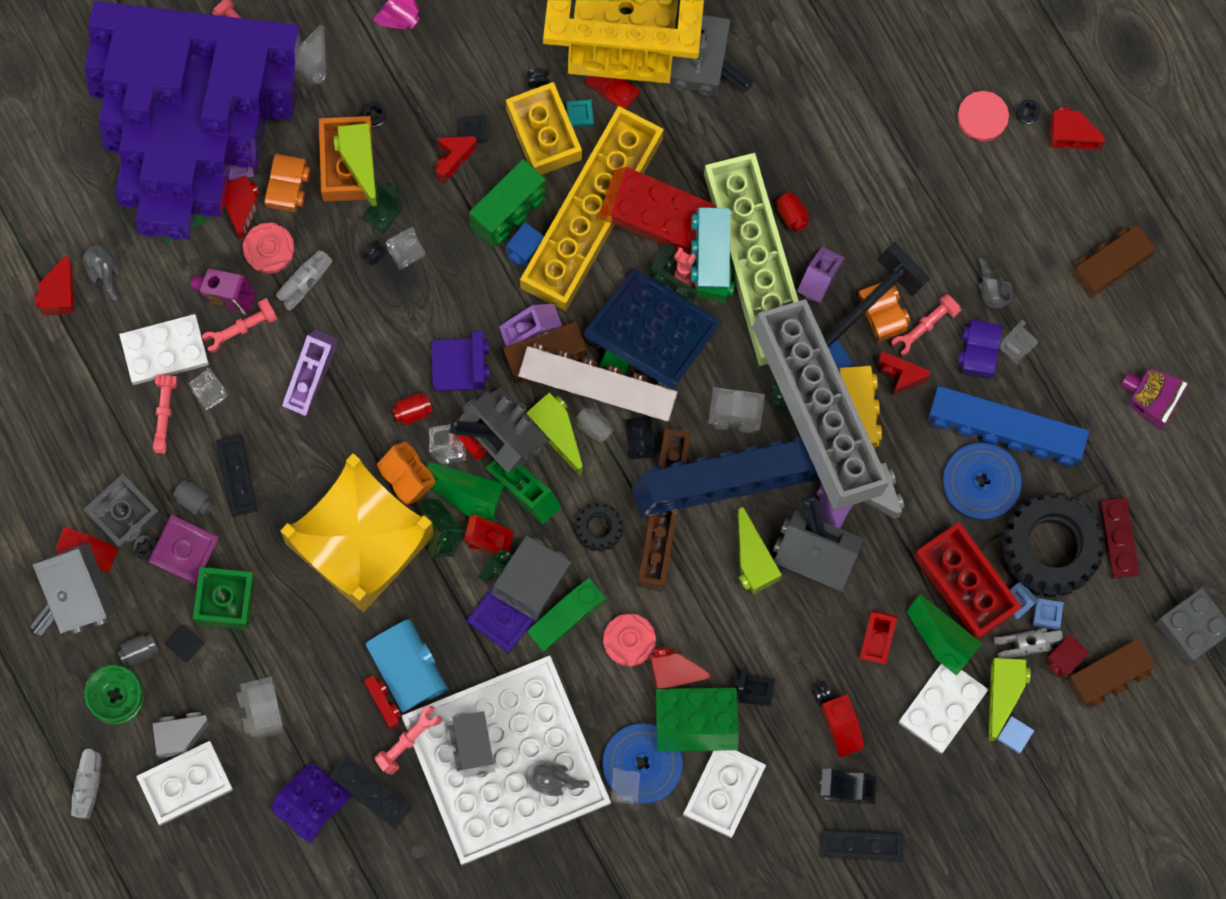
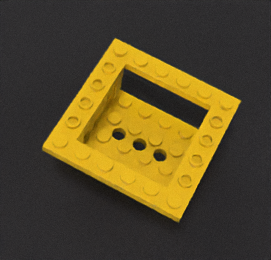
M548 0L543 44L569 46L568 74L670 84L672 56L698 59L704 0H680L678 29H675L678 0H576L574 19H569L572 0ZM623 7H628L633 12L624 15L619 10Z

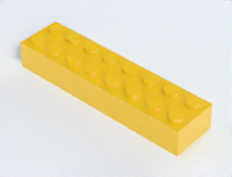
M620 106L617 107L520 279L521 289L550 304H554L555 307L565 312L567 311L614 227V224L598 218L614 170L628 167L644 174L663 140V128Z

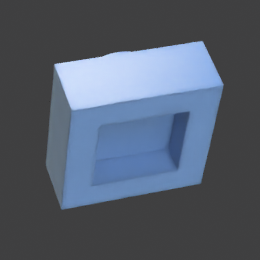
M1021 582L1017 583L1010 590L1022 606L1020 611L1014 615L1017 619L1021 618L1038 602L1037 598Z
M1037 598L1038 602L1036 603L1033 626L1059 630L1064 602Z

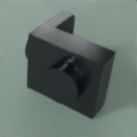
M651 417L625 419L629 459L653 458L655 450Z
M742 667L741 676H736L734 688L739 693V703L771 706L775 678L748 675V668Z

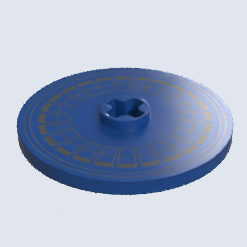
M974 443L959 449L949 459L943 474V488L949 503L960 514L975 520H991L1004 515L1016 503L1021 491L1022 478L1016 461L1004 449L989 443ZM981 475L985 476V481L989 483L985 484L983 488L979 487V482L975 480V478L979 479Z
M634 724L623 728L611 738L604 751L603 773L608 785L619 797L632 803L649 804L665 798L674 790L682 774L683 758L681 751L657 752L655 725ZM645 757L648 758L647 765L649 768L637 769L638 762L636 759L643 760Z

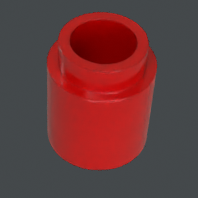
M789 192L777 199L775 202L777 205L776 210L789 231L795 230L799 232L809 225L808 221L811 216L798 196H795L793 192Z
M417 393L396 401V407L392 408L396 422H402L404 426L428 417V414L433 413L425 393L421 395Z

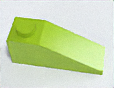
M369 124L338 126V135L334 136L335 151H340L342 161L370 204L377 206Z
M549 392L526 412V415L550 440L548 443L580 475L583 472V465L569 416L565 410L567 405L559 396L554 398Z
M742 507L738 509L737 513L739 568L741 574L738 578L745 590L749 589L753 595L780 581L782 575L745 509Z
M994 658L991 662L989 741L996 740L1022 694L1026 683H1030L1031 671L1029 667H1026V660Z

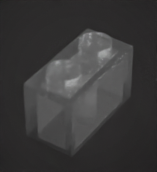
M713 387L708 424H713V427L717 429L736 427L744 433H754L755 430L760 431L765 394Z
M272 677L240 684L241 692L237 693L240 708L245 707L247 718H242L245 733H251L253 740L285 733Z

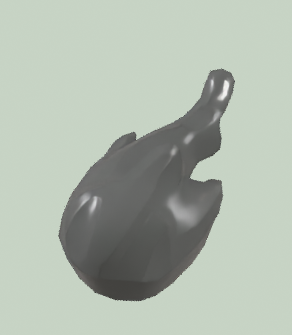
M91 246L83 255L86 273L93 283H96L97 278H100L103 282V289L108 292L113 301L119 299V296L113 286L112 271L116 275L120 274L117 262L113 254L105 246Z
M979 258L983 281L978 286L982 291L984 303L990 308L1002 309L1012 301V283L1005 281L1002 277L995 278L987 261L984 258Z
M551 762L538 764L531 770L529 775V783L533 790L556 797L564 795L562 787L574 790L576 788H588L590 783L587 780L580 781L572 778L564 772L568 770L566 766Z

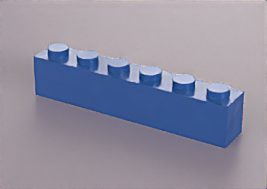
M941 386L937 387L927 419L936 428H952L957 430L958 434L966 437H972V435L979 436L986 443L997 444L999 442L1008 445L1007 447L1010 450L1016 452L1026 450L1032 452L1034 457L1056 459L1059 464L1067 467L1078 466L1082 459L1089 430Z

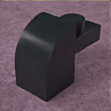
M822 769V777L819 782L821 796L824 797V800L832 802L875 804L877 777L866 773H843L834 769Z

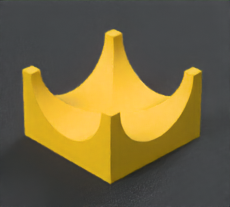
M353 453L346 460L341 475L321 501L303 518L293 524L287 523L281 530L285 544L363 613L434 537L432 522L425 516L417 515L397 500L371 475L361 460Z

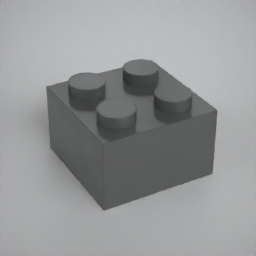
M121 474L83 509L87 516L122 553L131 547L139 536L144 535L162 518L155 506L124 474Z
M1203 588L1162 616L1155 623L1187 666L1226 638V618Z
M484 711L452 717L453 725H448L452 745H457L458 751L453 752L457 772L462 771L463 778L495 772Z

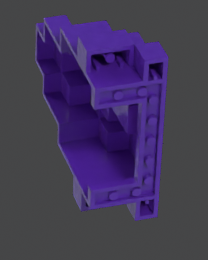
M94 1L88 23L90 45L85 62V72L89 96L103 99L99 117L103 150L120 154L121 167L115 189L117 204L128 208L138 207L136 216L138 234H143L147 237L160 236L169 237L173 240H190L195 214H201L205 217H221L231 165L241 168H257L267 117L276 120H293L297 100L295 65L300 44L299 25Z

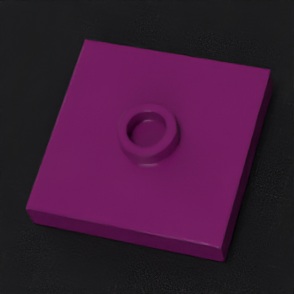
M171 514L148 563L191 584L197 585L199 569L206 566L219 537Z

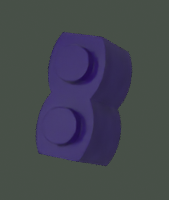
M972 319L970 326L964 327L962 341L967 342L966 350L960 351L958 365L962 366V374L989 379L993 378L1002 325Z

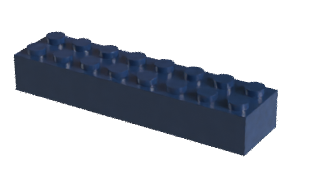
M800 436L793 439V442L784 444L783 440L769 444V447L762 449L759 446H752L738 454H735V451L722 453L719 455V458L711 459L710 456H704L696 459L695 463L686 464L685 461L671 464L670 468L661 469L660 466L652 467L645 470V474L638 478L639 480L632 487L640 518L820 480Z

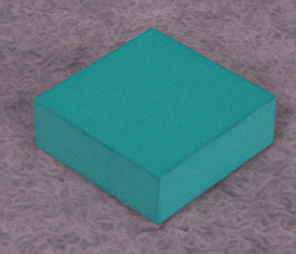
M592 100L566 101L567 115L573 128L594 127Z

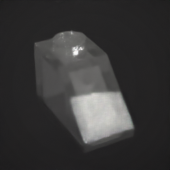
M322 25L298 49L295 65L296 77L309 88L315 83H321L327 75L326 34Z

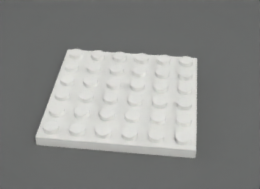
M550 656L429 704L435 707V710L430 714V719L432 720L435 716H441L443 720L438 726H431L415 739L413 746L461 865L611 804ZM424 707L402 715L407 731L418 722ZM484 711L495 772L463 778L462 771L457 772L453 752L458 751V747L451 743L448 725H453L452 717ZM551 762L566 766L568 770L564 772L576 780L589 781L590 786L574 790L562 787L564 795L557 797L549 796L531 788L529 775L531 770L538 764Z

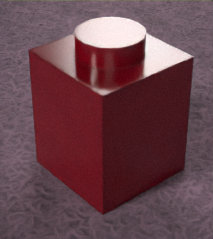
M1069 634L1045 660L1048 664L1047 669L1057 678L1061 676L1065 679L1090 652Z

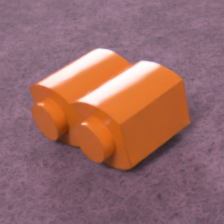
M275 154L265 197L267 208L297 213L298 207H303L305 191H302L304 182H308L310 176V167H307L306 159Z
M881 283L859 291L858 298L860 303ZM895 285L865 313L878 342L906 332L908 328L907 323H910L907 310L905 308L901 309L897 300H900V296Z
M406 441L394 445L377 463L382 477L392 484L396 496L406 505L419 501L436 483L430 470L420 462L418 454Z

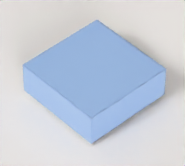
M1011 716L997 740L1020 754L1034 730Z

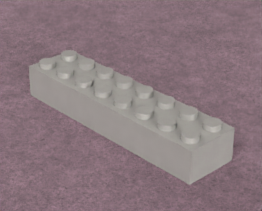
M801 300L758 313L752 328L833 510L835 511L882 496L889 484L888 478L807 300Z

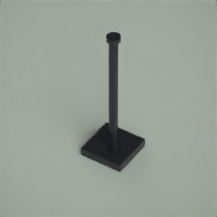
M895 241L877 259L890 275L824 337L828 348L897 282L914 296L931 279Z

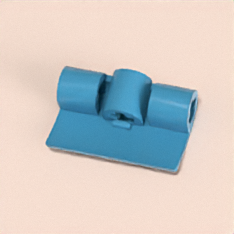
M410 619L391 627L366 643L367 649L402 713L426 699H434L448 690L435 666L436 662L427 645L422 642Z

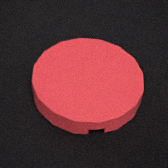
M979 91L970 94L963 100L959 107L957 119L959 127L966 136L977 139L976 141L986 142L996 139L1003 133L1008 124L1009 112L1002 98L992 92Z
M271 222L261 223L253 227L243 242V254L248 265L255 271L264 274L278 273L285 269L292 261L295 252L294 241L289 231Z
M638 614L619 615L609 622L604 631L603 644L605 652L612 661L621 666L633 667L641 665L649 659V654H652L655 649L656 637L654 628L647 619Z

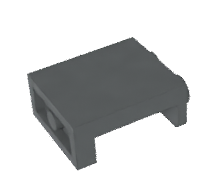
M526 535L495 582L491 595L531 619L538 621L544 606L564 575H567L572 562L559 551L554 552L547 548L541 540L530 538Z

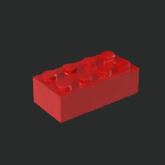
M623 167L615 169L598 218L677 251L678 248H682L686 254L691 255V242L696 240V230L691 228L692 214H696L698 208H716V205L631 168Z
M960 522L916 551L913 558L967 632L978 641L1012 618L1022 608Z

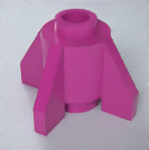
M387 0L373 20L380 26L405 30L407 27L412 29L420 19L417 15L420 10L415 0Z

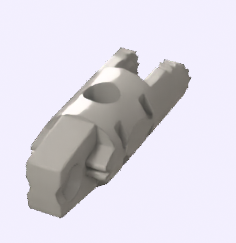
M319 250L304 262L276 293V297L279 300H284L283 303L287 310H292L315 286L333 262L326 253Z
M1046 628L993 637L996 645L1014 642L1015 649L1005 650L997 654L998 658L1004 659L1051 651V646L1061 644L1064 641L1061 630L1047 632ZM1026 640L1031 641L1032 645H1029Z
M86 748L81 755L82 758L80 759L79 769L76 772L72 793L71 816L81 819H90L97 798L102 764L101 754L93 749Z

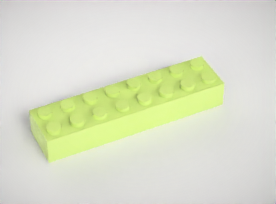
M755 153L705 165L704 177L712 204L716 205V208H730V265L758 364L762 366L768 364L752 328L758 313L798 302V298Z

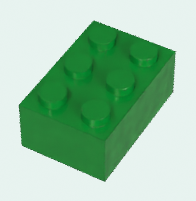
M523 159L469 212L470 228L492 249L497 244L502 245L509 238V232L515 226L520 227L527 220V214L533 208L538 209L545 202L546 179Z
M736 688L656 689L657 752L738 750L739 729Z

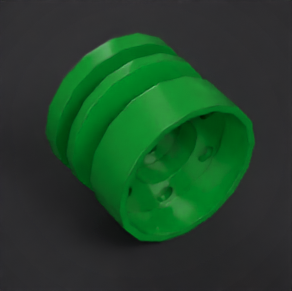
M116 665L102 667L94 672L87 681L84 692L86 705L92 714L104 723L112 725L125 724L136 718L143 708L145 699L143 686L138 678L125 667ZM120 690L121 701L116 700L115 703H112L113 699L109 697L110 694Z

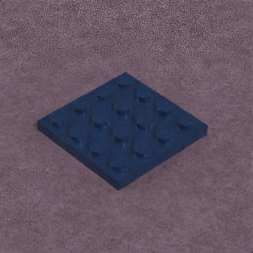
M633 268L586 329L584 336L674 390L715 334L722 321Z

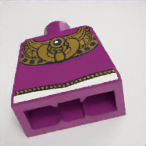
M208 269L205 277L194 275L191 282V289L199 291L208 303L249 316L257 292L245 276Z
M1148 369L1142 379L1128 372L1121 386L1134 393L1128 405L1157 429L1162 430L1189 383L1154 369Z

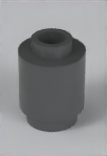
M183 480L173 493V497L177 499L176 502L196 517L207 515L214 504L211 502L213 496L193 481Z
M150 633L145 636L141 634L121 643L122 649L117 651L123 665L129 664L130 668L154 658L153 655L159 653Z

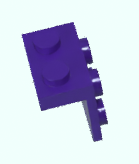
M483 331L472 332V339L434 340L432 342V378L435 391L485 390V380H490L489 364L484 365V355H489L488 339H483Z
M309 764L278 793L270 809L279 819L285 821L293 828L298 836L311 843L318 836L323 825L348 802L350 795L334 783L315 764Z

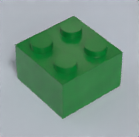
M200 567L193 614L195 624L249 630L256 580L253 572Z

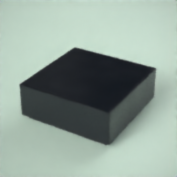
M484 115L459 118L461 137L474 136L477 139V143L487 142Z
M183 625L166 645L187 663L205 643Z

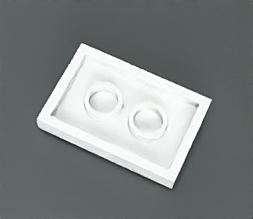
M195 314L119 334L133 385L155 380L156 375H173L209 365Z
M940 664L898 723L942 754L988 689L961 670L956 676L944 665Z
M210 741L136 776L160 826L233 791Z
M736 750L713 751L683 816L732 839L766 765Z

